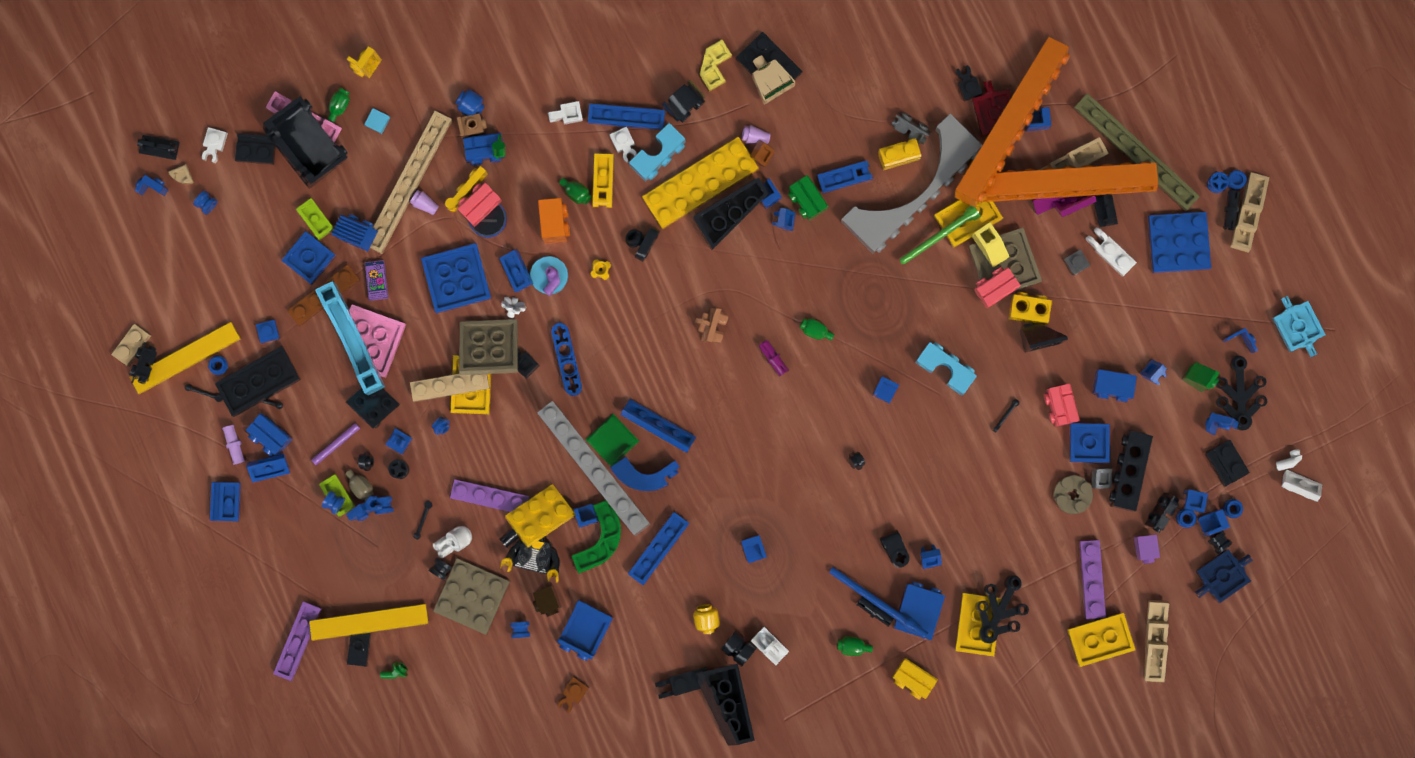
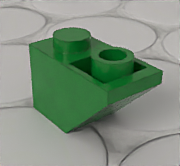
M1195 362L1191 364L1182 380L1198 391L1203 392L1216 386L1219 381L1217 378L1219 372Z

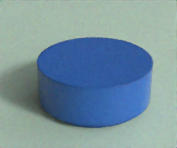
M1234 170L1228 175L1229 188L1239 190L1245 186L1247 177L1242 171Z

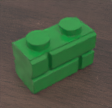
M808 175L788 188V197L793 203L797 202L800 207L798 211L803 219L807 217L808 221H811L829 208Z

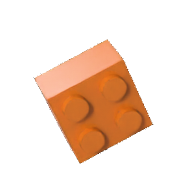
M562 198L538 200L541 236L544 243L567 242V236H570V226L565 221V218L569 217L566 203H563Z

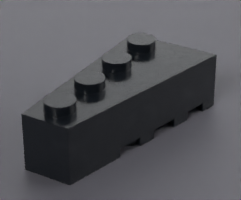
M759 177L692 217L711 250L768 195Z
M738 664L725 665L694 673L727 745H740L755 741Z

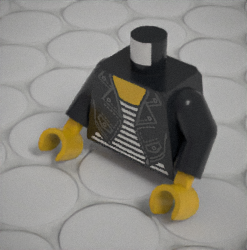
M545 537L528 548L522 540H519L510 548L506 557L502 559L500 569L503 565L509 566L507 572H510L513 564L514 567L547 574L548 582L550 577H556L557 583L559 581L560 559L556 548L552 547L551 543L544 542Z

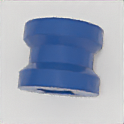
M1222 172L1214 173L1207 181V187L1212 193H1220L1229 185L1228 176Z
M203 191L194 200L193 205L197 208L200 207L202 212L207 215L215 208L218 200L211 198L207 191Z
M330 491L321 507L330 509L331 513L336 515L341 509L345 498L342 496L338 497L335 492Z
M392 496L377 498L374 501L375 505H382L379 511H374L375 515L394 512V508L391 506Z
M529 621L510 623V627L513 629L511 638L531 637L528 631Z

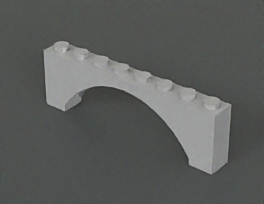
M951 114L935 129L939 135L940 142L939 165L932 183L923 194L909 204L891 210L867 211L858 209L855 206L842 218L841 223L872 254L876 251L880 253L887 246L885 242L889 238L893 240L900 233L898 229L903 224L905 226L909 225L914 219L912 216L916 212L920 214L928 206L926 202L930 198L934 200L941 193L939 189L943 185L949 186L954 181L953 176L957 172L961 174L968 167L966 163L970 159L974 160L981 149L982 144Z
M551 401L541 409L538 415L633 535L637 536L651 525L558 406Z

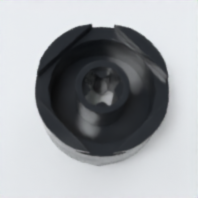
M691 80L687 82L689 86L684 84L669 97L668 104L666 102L662 104L677 122L680 120L683 123L691 116L690 111L693 108L698 110L706 102L704 94Z

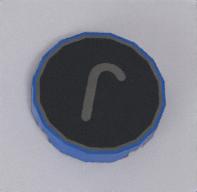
M499 204L475 227L470 222L469 224L472 230L480 237H495L506 227V212Z

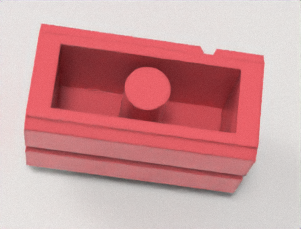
M485 182L482 185L480 183L476 185L472 190L473 194L469 198L464 197L458 203V211L474 227L502 202L501 198Z
M1000 267L992 273V278L987 280L985 277L976 283L978 287L974 291L986 309L1020 287L1019 282L1008 267L1004 270Z
M1070 384L1046 390L1044 400L1051 409V412L1048 413L1051 424L1059 427L1080 421Z

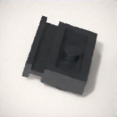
M237 134L236 162L274 165L276 146L268 136Z
M1231 440L1205 453L1224 487L1250 473Z

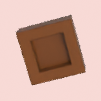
M759 140L750 157L759 165L766 167L775 151L765 142Z

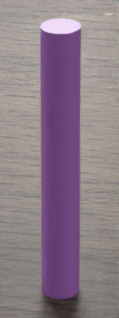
M354 423L311 461L318 465L360 429L357 423Z

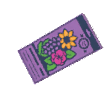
M385 261L366 262L365 270L369 301L389 299Z

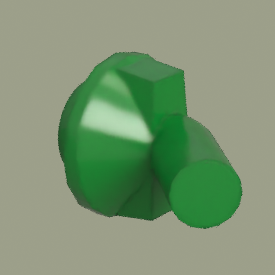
M394 662L392 664L393 671L380 672L381 679H396L397 677L408 676V668L402 662Z

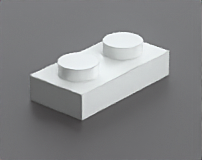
M1286 470L1283 474L1281 487L1318 502L1321 497L1322 484L1289 470Z

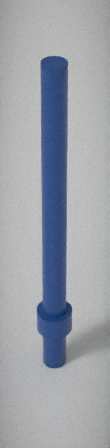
M835 567L830 570L829 573L905 625V629L915 632L923 639L928 636L929 633L918 626L917 622L912 618L908 619Z

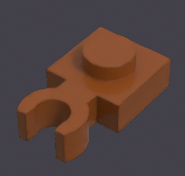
M573 677L563 691V694L567 697L558 703V707L560 708L563 703H567L569 708L566 713L571 712L573 701L579 704L590 687Z

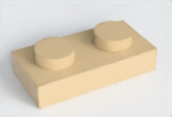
M134 324L111 355L126 366H129L136 356L138 347L142 348L144 342H147L151 335Z

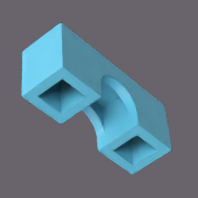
M670 123L656 135V140L662 145V151L658 155L650 156L641 150L629 162V166L645 182L648 179H654L659 173L657 170L661 166L666 167L672 160L671 156L675 152L679 154L685 148V138Z
M930 342L915 363L930 374L939 365L947 366L951 371V378L946 385L961 396L964 395L977 377L974 374L975 370L968 365H961L955 355L951 353L948 355L943 352L944 348L938 343L934 342L932 344Z

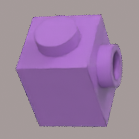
M1157 535L1134 537L1137 560H1143V564L1154 563L1155 558H1160Z

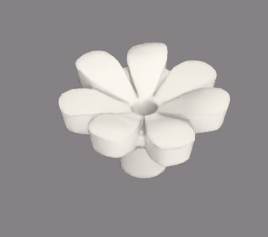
M504 297V301L501 303V306L508 310L507 316L510 318H514L515 314H519L521 311L524 312L527 308L524 302H518V298L512 297V299Z

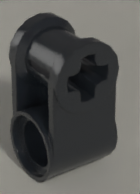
M897 529L879 538L895 567L902 568L908 564L910 557ZM897 554L905 556L903 564L896 562Z

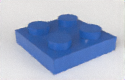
M305 231L281 261L312 285L336 255Z
M1071 423L1070 462L1109 463L1110 424Z

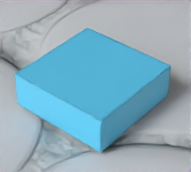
M373 108L364 125L383 134L391 117Z

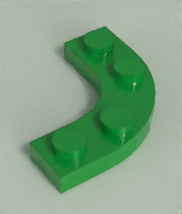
M607 501L593 505L601 525L600 539L590 549L572 555L578 574L605 563L614 554L621 538L620 519Z

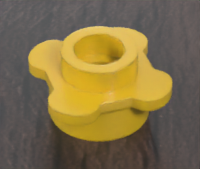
M594 260L591 276L607 280L609 278L608 271L611 268L610 262Z

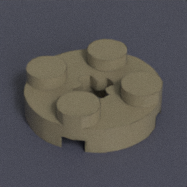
M1080 476L1065 477L1054 488V501L1058 508L1067 514L1084 512L1090 506L1093 499L1092 486ZM1074 489L1076 494H1078V498L1071 500L1068 492H1072Z

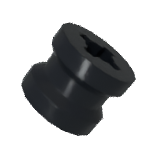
M397 459L390 463L388 471L393 478L404 479L408 476L410 468L405 461Z
M1224 530L1208 540V543L1215 547L1217 554L1227 549L1233 543L1231 539H1227Z
M436 557L434 560L435 564L428 571L445 580L447 572L453 567Z

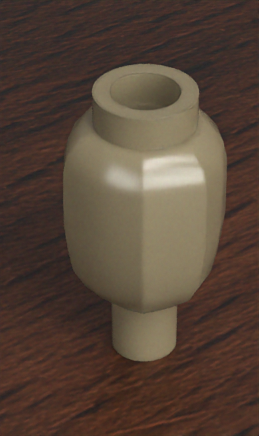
M351 469L346 472L345 475L350 479L349 487L357 498L367 501L369 497L375 495L372 492V485L365 477L356 475Z

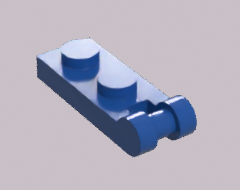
M863 161L818 174L817 177L822 194L873 180V175L869 172L868 168L870 167L869 162ZM856 170H861L862 176H857Z

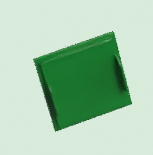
M614 414L585 439L611 467L639 442Z

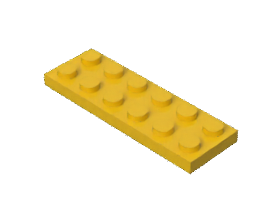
M737 137L648 192L642 198L660 227L664 229L758 171L759 168L750 157L740 138Z

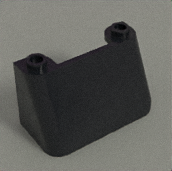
M300 96L263 122V130L303 183L310 189L347 160L348 157L346 155L348 152L343 145L338 146L334 144L312 115L310 109L313 107L307 99L303 100Z

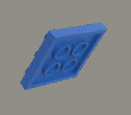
M1207 212L1148 216L1153 273L1211 269Z
M477 243L421 258L436 314L492 299Z

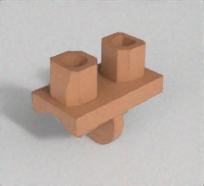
M710 308L709 314L703 313L702 319H695V323L700 324L698 331L703 332L701 341L706 343L722 341L723 332L716 331L717 324L726 325L729 317L721 312L722 309Z

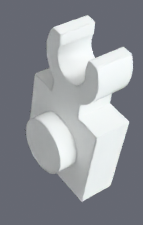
M208 127L203 146L207 147V150L202 154L204 161L207 160L208 155H213L212 162H217V150L223 152L228 133Z
M627 127L610 134L617 152H624L623 159L626 163L629 162L628 154H633L634 157L637 155V152L631 149L635 143Z

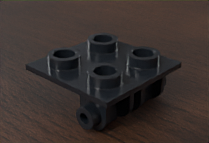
M361 388L345 402L372 429L378 428L381 424L380 422L400 405L384 389L367 395Z

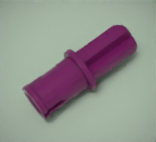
M768 340L759 345V348L768 359L767 363L772 365L779 377L789 371L779 357L780 353L777 354Z

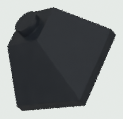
M1035 322L1024 324V328L1019 331L1025 353L1059 345L1068 340L1066 335L1042 324L1035 325Z

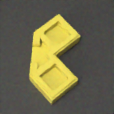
M723 40L708 47L705 51L700 77L709 92L726 82L717 65L731 58L732 54Z

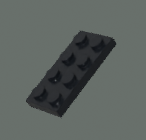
M281 346L221 379L215 385L231 416L235 417L297 383L301 378L285 348Z

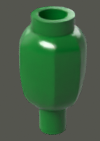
M342 88L334 92L329 103L330 115L327 120L334 123L337 116L345 112L350 102V92Z
M562 178L559 182L565 188L566 195L575 203L586 205L590 201L592 196L589 194L588 188L577 181L569 182L565 178Z
M804 318L799 328L803 330V333L813 339L821 340L826 338L832 341L834 334L828 331L826 325L817 319Z
M846 636L838 639L837 650L841 651L843 655L860 656L864 652L872 653L873 645L865 644L860 638Z

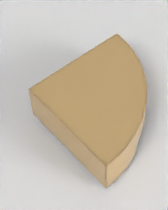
M186 164L169 171L170 176L179 183H194Z

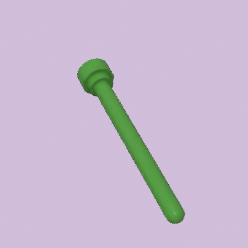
M971 205L967 207L964 215L900 258V263L906 264L968 220L975 221L981 216L977 209Z

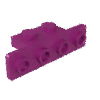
M1095 195L1032 199L1037 215L1055 208L1061 217L1097 202Z

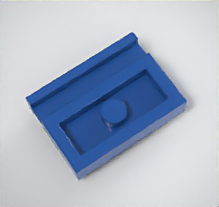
M211 483L210 521L239 522L241 483Z

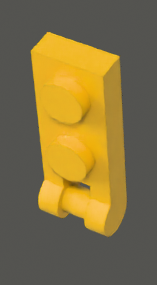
M594 154L593 207H599L600 205L612 208L614 154ZM599 193H606V198H599Z
M480 166L478 169H473L469 174V180L466 183L463 182L456 191L458 193L453 198H448L445 201L449 211L456 212L460 200L464 197L468 198L473 193V188L484 180L488 175L484 168Z

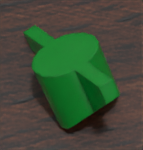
M498 135V141L492 144L493 157H496V159L506 156L505 143L501 141V135Z

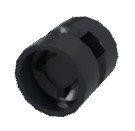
M736 630L720 650L728 656H733V660L742 667L757 647L750 641L745 642L744 636Z

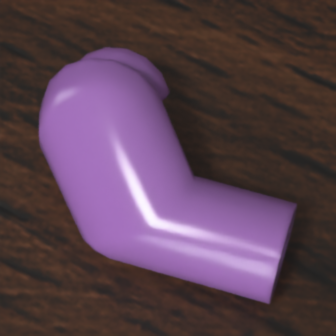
M548 267L545 270L548 284L543 291L551 296L560 284V277L556 268Z

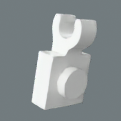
M579 101L561 104L560 111L548 113L550 123L562 119L564 125L583 121Z

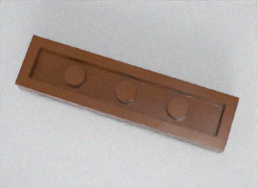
M346 265L319 287L333 281L337 284L341 294H343L358 283L360 279L352 268ZM314 290L287 311L298 326H301L324 309Z

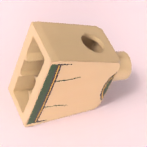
M762 55L753 60L758 70L752 73V78L764 105L795 86V80L777 60L767 64Z

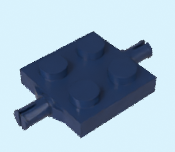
M1227 549L1199 568L1196 573L1201 578L1204 586L1194 591L1195 594H1198L1196 596L1200 598L1209 592L1218 603H1221L1250 583L1251 580L1247 576L1244 566L1253 561L1250 558L1251 556L1247 554L1241 560H1238Z

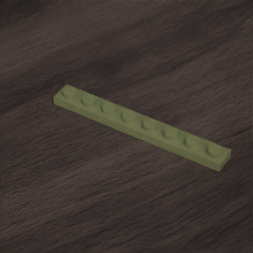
M1088 93L1074 107L1084 119L1132 163L1140 164L1144 161L1156 163L1158 186L1185 211L1200 197Z

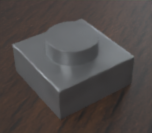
M1081 249L1063 259L1073 276L1090 266Z
M1092 469V488H1112V469Z

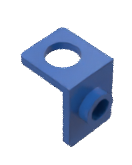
M1246 328L1223 339V342H1226L1240 334L1251 354L1258 351L1254 336L1248 333Z

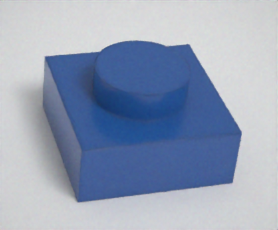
M276 320L256 324L261 344L280 339Z

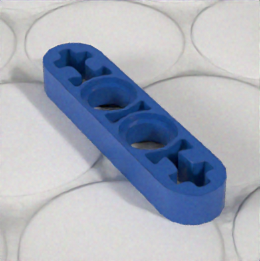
M557 323L552 327L551 332L564 388L570 396H577L582 391V383L569 329L565 324ZM558 327L566 330L563 333L564 340L568 338V342L565 341L557 344V341H561L560 336L555 334L558 331ZM563 345H567L570 348V353L566 356L559 353V349ZM566 364L574 365L575 370L572 374L564 372ZM577 375V379L573 380L575 385H579V388L573 393L572 390H568V387L571 386L570 380L566 381L565 378H572Z

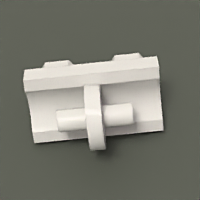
M765 627L751 640L775 665L789 652Z

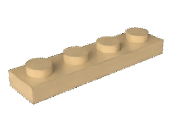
M456 374L410 382L413 402L490 389L487 374Z

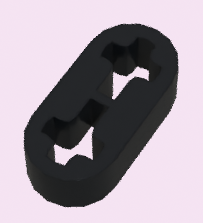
M653 226L650 227L635 255L636 259L642 262L645 261L659 236L660 230Z

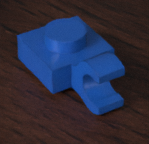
M371 496L365 503L356 506L346 514L348 519L360 522L369 517L368 514L372 511H379L382 505L374 506V501L378 497Z

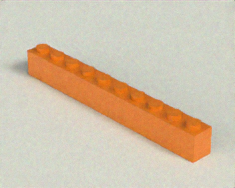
M1048 37L957 186L955 198L975 208L979 202H983L987 194L985 191L988 186L992 187L996 180L995 175L997 171H1002L1005 165V158L1011 156L1015 148L1013 146L1014 143L1022 138L1023 128L1025 125L1029 126L1033 119L1032 114L1034 110L1038 111L1043 95L1049 93L1052 87L1051 82L1053 79L1057 80L1061 72L1060 67L1068 62L1070 57L1068 54L1069 46Z
M1144 161L1140 164L1126 162L1113 166L1112 164H1103L1098 167L1084 165L1081 168L1066 166L1062 169L1048 167L1043 170L1025 169L1019 172L1007 170L1004 173H996V180L993 186H988L985 191L987 194L983 202L1157 191L1158 188L1157 164Z

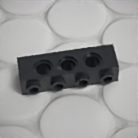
M1128 431L1127 434L1123 435L1121 445L1124 447L1123 452L1119 453L1117 464L1120 465L1118 472H1115L1113 477L1115 487L1114 491L1111 490L1109 495L1110 507L1131 512L1137 511L1153 436L1135 431ZM1131 447L1137 448V457L1130 455ZM1128 465L1134 469L1132 476H1128L1125 472ZM1124 484L1130 488L1128 495L1123 494L1121 491V487Z

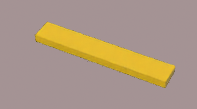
M230 322L154 363L153 366H149L152 368L149 381L146 384H140L138 379H134L133 385L138 394H141L241 340L233 323Z
M426 604L309 621L311 640L315 641L428 624Z

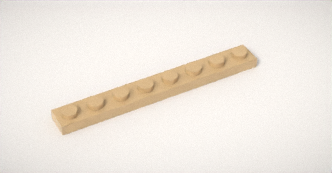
M434 111L373 227L378 232L370 247L371 249L383 254L453 121L451 118Z

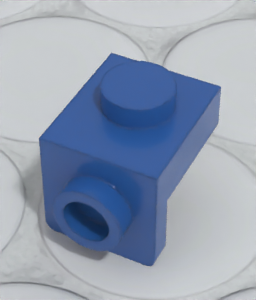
M146 175L140 178L135 185V192L142 196L148 187L163 196L166 195L168 189L164 187L165 183L156 177L152 180Z

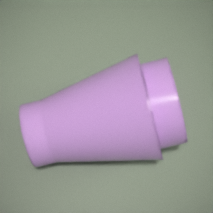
M745 125L741 140L745 141V143H758L760 140L768 144L770 133L752 125Z
M417 190L410 201L413 207L432 215L439 208V205L424 191Z

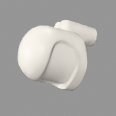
M457 526L449 531L446 536L433 543V547L435 550H438V556L444 558L454 550L460 551L468 546L472 541V533L466 526Z

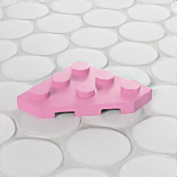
M351 305L349 311L380 376L386 378L406 324Z

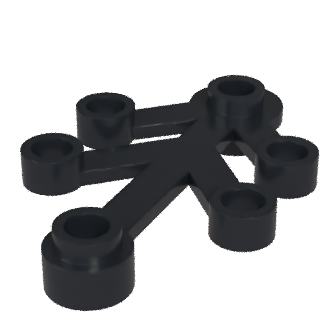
M1236 356L1230 362V367L1236 373V391L1228 385V381L1224 377L1218 378L1224 381V386L1221 387L1217 383L1216 387L1222 389L1237 403V410L1229 405V400L1225 396L1219 397L1216 400V405L1219 408H1223L1232 418L1239 422L1237 430L1244 431L1251 427V417L1256 411L1267 404V398L1264 395H1259L1255 398V403L1246 411V402L1259 388L1266 385V379L1263 376L1256 377L1253 384L1245 391L1244 369L1247 367V360L1242 356ZM1238 360L1242 361V367L1237 366ZM1257 379H1262L1263 384L1258 385ZM1259 398L1264 400L1262 405L1258 403ZM1220 399L1225 400L1226 403L1224 406L1220 405ZM1241 417L1245 418V424L1240 423Z
M1016 575L1008 576L1005 579L1006 591L999 605L995 595L997 593L996 585L987 584L984 587V593L988 597L992 612L990 622L986 612L989 608L986 601H978L975 605L982 623L979 637L984 643L995 642L998 635L1003 633L1018 632L1020 630V623L1016 620L1010 621L1004 626L997 627L1002 619L1016 615H1026L1029 612V607L1026 604H1018L1015 608L1005 610L1014 591L1019 590L1022 585L1021 579ZM1013 580H1016V586L1013 585ZM989 587H992V593L988 591ZM981 603L984 605L983 610L980 609ZM1021 606L1024 608L1023 613L1020 611ZM1012 623L1016 625L1015 630L1012 629ZM988 630L991 631V637L987 635Z

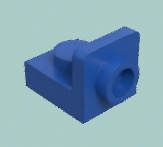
M1211 412L1210 417L1206 420L1205 427L1208 433L1216 435L1217 428L1227 431L1230 428L1237 430L1239 422L1234 418Z

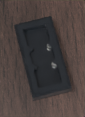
M371 632L350 635L347 665L367 667Z

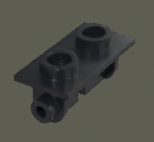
M142 135V139H138L137 146H140L139 154L176 160L179 141Z
M1112 194L1095 195L1097 202L1094 205L1099 228L1117 225L1118 220Z
M144 342L142 348L138 347L135 356L138 359V363L132 366L130 376H133L131 383L134 382V379H138L140 384H146L149 381L152 368L145 366V364L153 366L157 352L155 347L149 346V348H145L146 342Z
M1164 492L1159 497L1153 511L1148 515L1144 525L1153 528L1158 533L1161 530L1163 531L1170 520L1165 515L1166 513L1170 516L1173 515L1179 506V499L1175 498V495Z

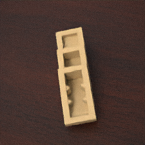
M1099 137L1039 170L1048 167L1062 169L1066 166L1081 168L1084 165L1094 163L1109 153Z
M1253 172L1250 173L1237 217L1231 248L1248 253L1251 250L1254 233L1257 230L1260 213L1263 210L1270 177Z
M1148 600L1145 639V681H1165L1169 627L1167 622L1168 601Z

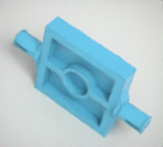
M1288 296L1282 298L1281 301L1286 310L1272 319L1289 352L1305 347L1310 357L1317 355L1318 353L1313 343L1326 334L1309 301L1293 306Z

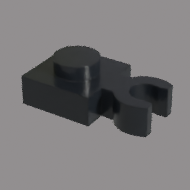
M968 65L965 67L966 74H961L959 69L956 70V76L962 80V82L958 83V87L964 102L983 94L977 77H970L971 68Z
M518 348V372L527 379L540 365L526 351L521 355Z

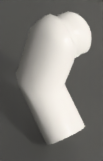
M1300 450L1290 451L1291 458L1277 461L1278 471L1293 468L1302 460Z

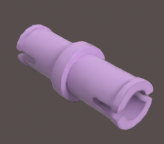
M234 425L223 427L222 430L227 442L226 448L230 451L233 465L245 462L240 447L242 444L241 441H238Z

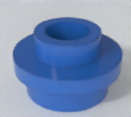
M214 356L210 359L208 367L211 373L222 375L228 369V362L222 356ZM218 362L222 364L220 369H216Z
M438 418L432 425L434 433L436 435L445 434L450 428V421L447 418Z
M1230 499L1225 502L1223 510L1227 517L1238 518L1243 513V505L1237 499ZM1231 505L1236 507L1235 512L1230 511Z
M1182 509L1178 512L1176 519L1181 527L1189 528L1195 524L1196 514L1192 510ZM1184 515L1189 516L1188 522L1183 520Z

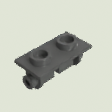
M899 112L896 115L899 119H894L891 124L894 126L893 129L904 135L908 129L911 130L908 138H916L918 144L924 145L927 140L925 135L929 136L931 134V131L928 130L929 127L921 122L919 124L912 120L913 117L905 112L901 114Z

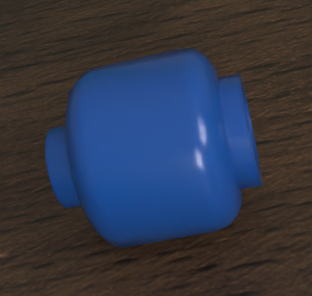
M471 89L462 90L455 102L457 110L467 116L481 113L485 106L482 104L483 97Z

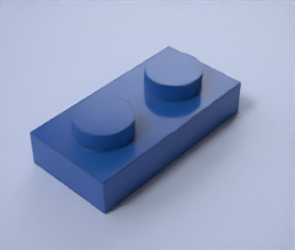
M513 250L499 258L515 292H520L534 284L518 250Z
M285 454L247 463V470L252 483L290 474Z

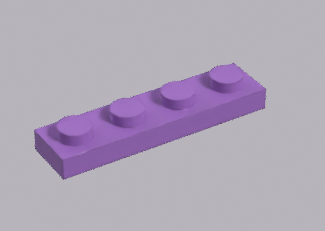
M454 479L450 498L511 512L528 501L530 496Z
M1100 540L1080 541L1085 619L1106 618Z
M303 601L274 670V675L293 681L311 637L309 621L318 620L322 608Z

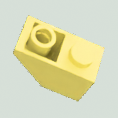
M988 223L972 235V238L993 268L1009 258L1001 237L991 223Z

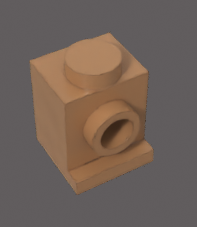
M480 113L466 117H457L462 139L485 135L484 129H487L485 117L481 118ZM475 122L476 125L471 128L469 123Z

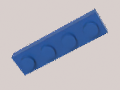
M589 104L588 124L662 130L664 128L665 110Z
M631 399L620 414L686 453L696 439V436Z
M674 512L628 575L644 586L690 523Z

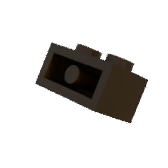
M549 586L533 593L535 598L533 605L536 612H540L541 615L546 614L547 617L559 613L558 609L562 606L554 586Z

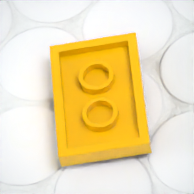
M959 200L936 213L934 217L943 229L964 215L966 208L970 205ZM979 202L976 209L981 217L975 221L968 220L946 236L953 248L972 238L976 231L988 223L994 225L1003 219L994 202Z
M453 355L452 375L460 374L459 356ZM487 374L490 389L452 395L451 413L490 415L492 374Z
M552 484L505 515V519L528 548L573 518L575 512Z
M962 593L955 651L994 656L996 641L984 643L980 639L979 630L982 627L979 613L975 609L978 601H986L989 605L988 597ZM996 598L998 605L1002 598ZM982 603L980 604L981 610L984 609V605ZM989 605V608L986 612L990 622L992 618V612ZM990 630L987 631V635L989 637H991Z
M1124 613L1067 629L1079 667L1135 651Z

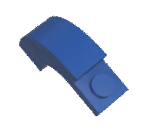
M625 457L610 468L626 486L634 490L650 492L668 486L664 478L668 476L671 479L679 473L677 470L680 466L674 461L661 471L646 475L635 470L627 457Z

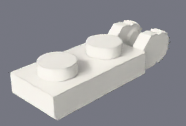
M1096 227L1094 229L1095 234L1104 242L1099 245L1091 236H1087L1085 238L1086 241L1095 249L1099 256L1123 277L1137 262L1100 228Z

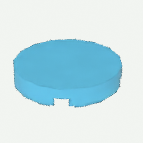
M552 256L543 257L537 260L531 268L530 277L534 283L533 286L539 292L546 294L543 291L548 284L545 270L548 267L556 268L560 277V284L552 293L556 294L565 287L568 281V270L565 264L558 258Z

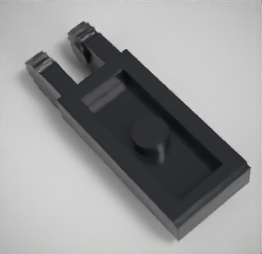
M707 666L656 682V687H663L671 683L673 689L669 692L660 693L658 695L659 699L701 689L694 673L707 670Z

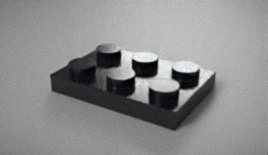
M764 32L736 57V60L751 75L758 70L753 60L761 55L767 64L777 60L794 80L803 72Z

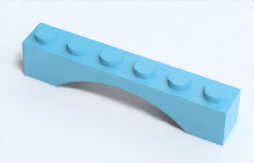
M332 281L315 289L345 347L364 393L370 395L385 388L386 386L337 284Z

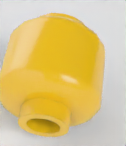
M711 604L700 605L693 613L695 628L698 631H702L703 634L714 633V629L720 625L718 610L712 607Z

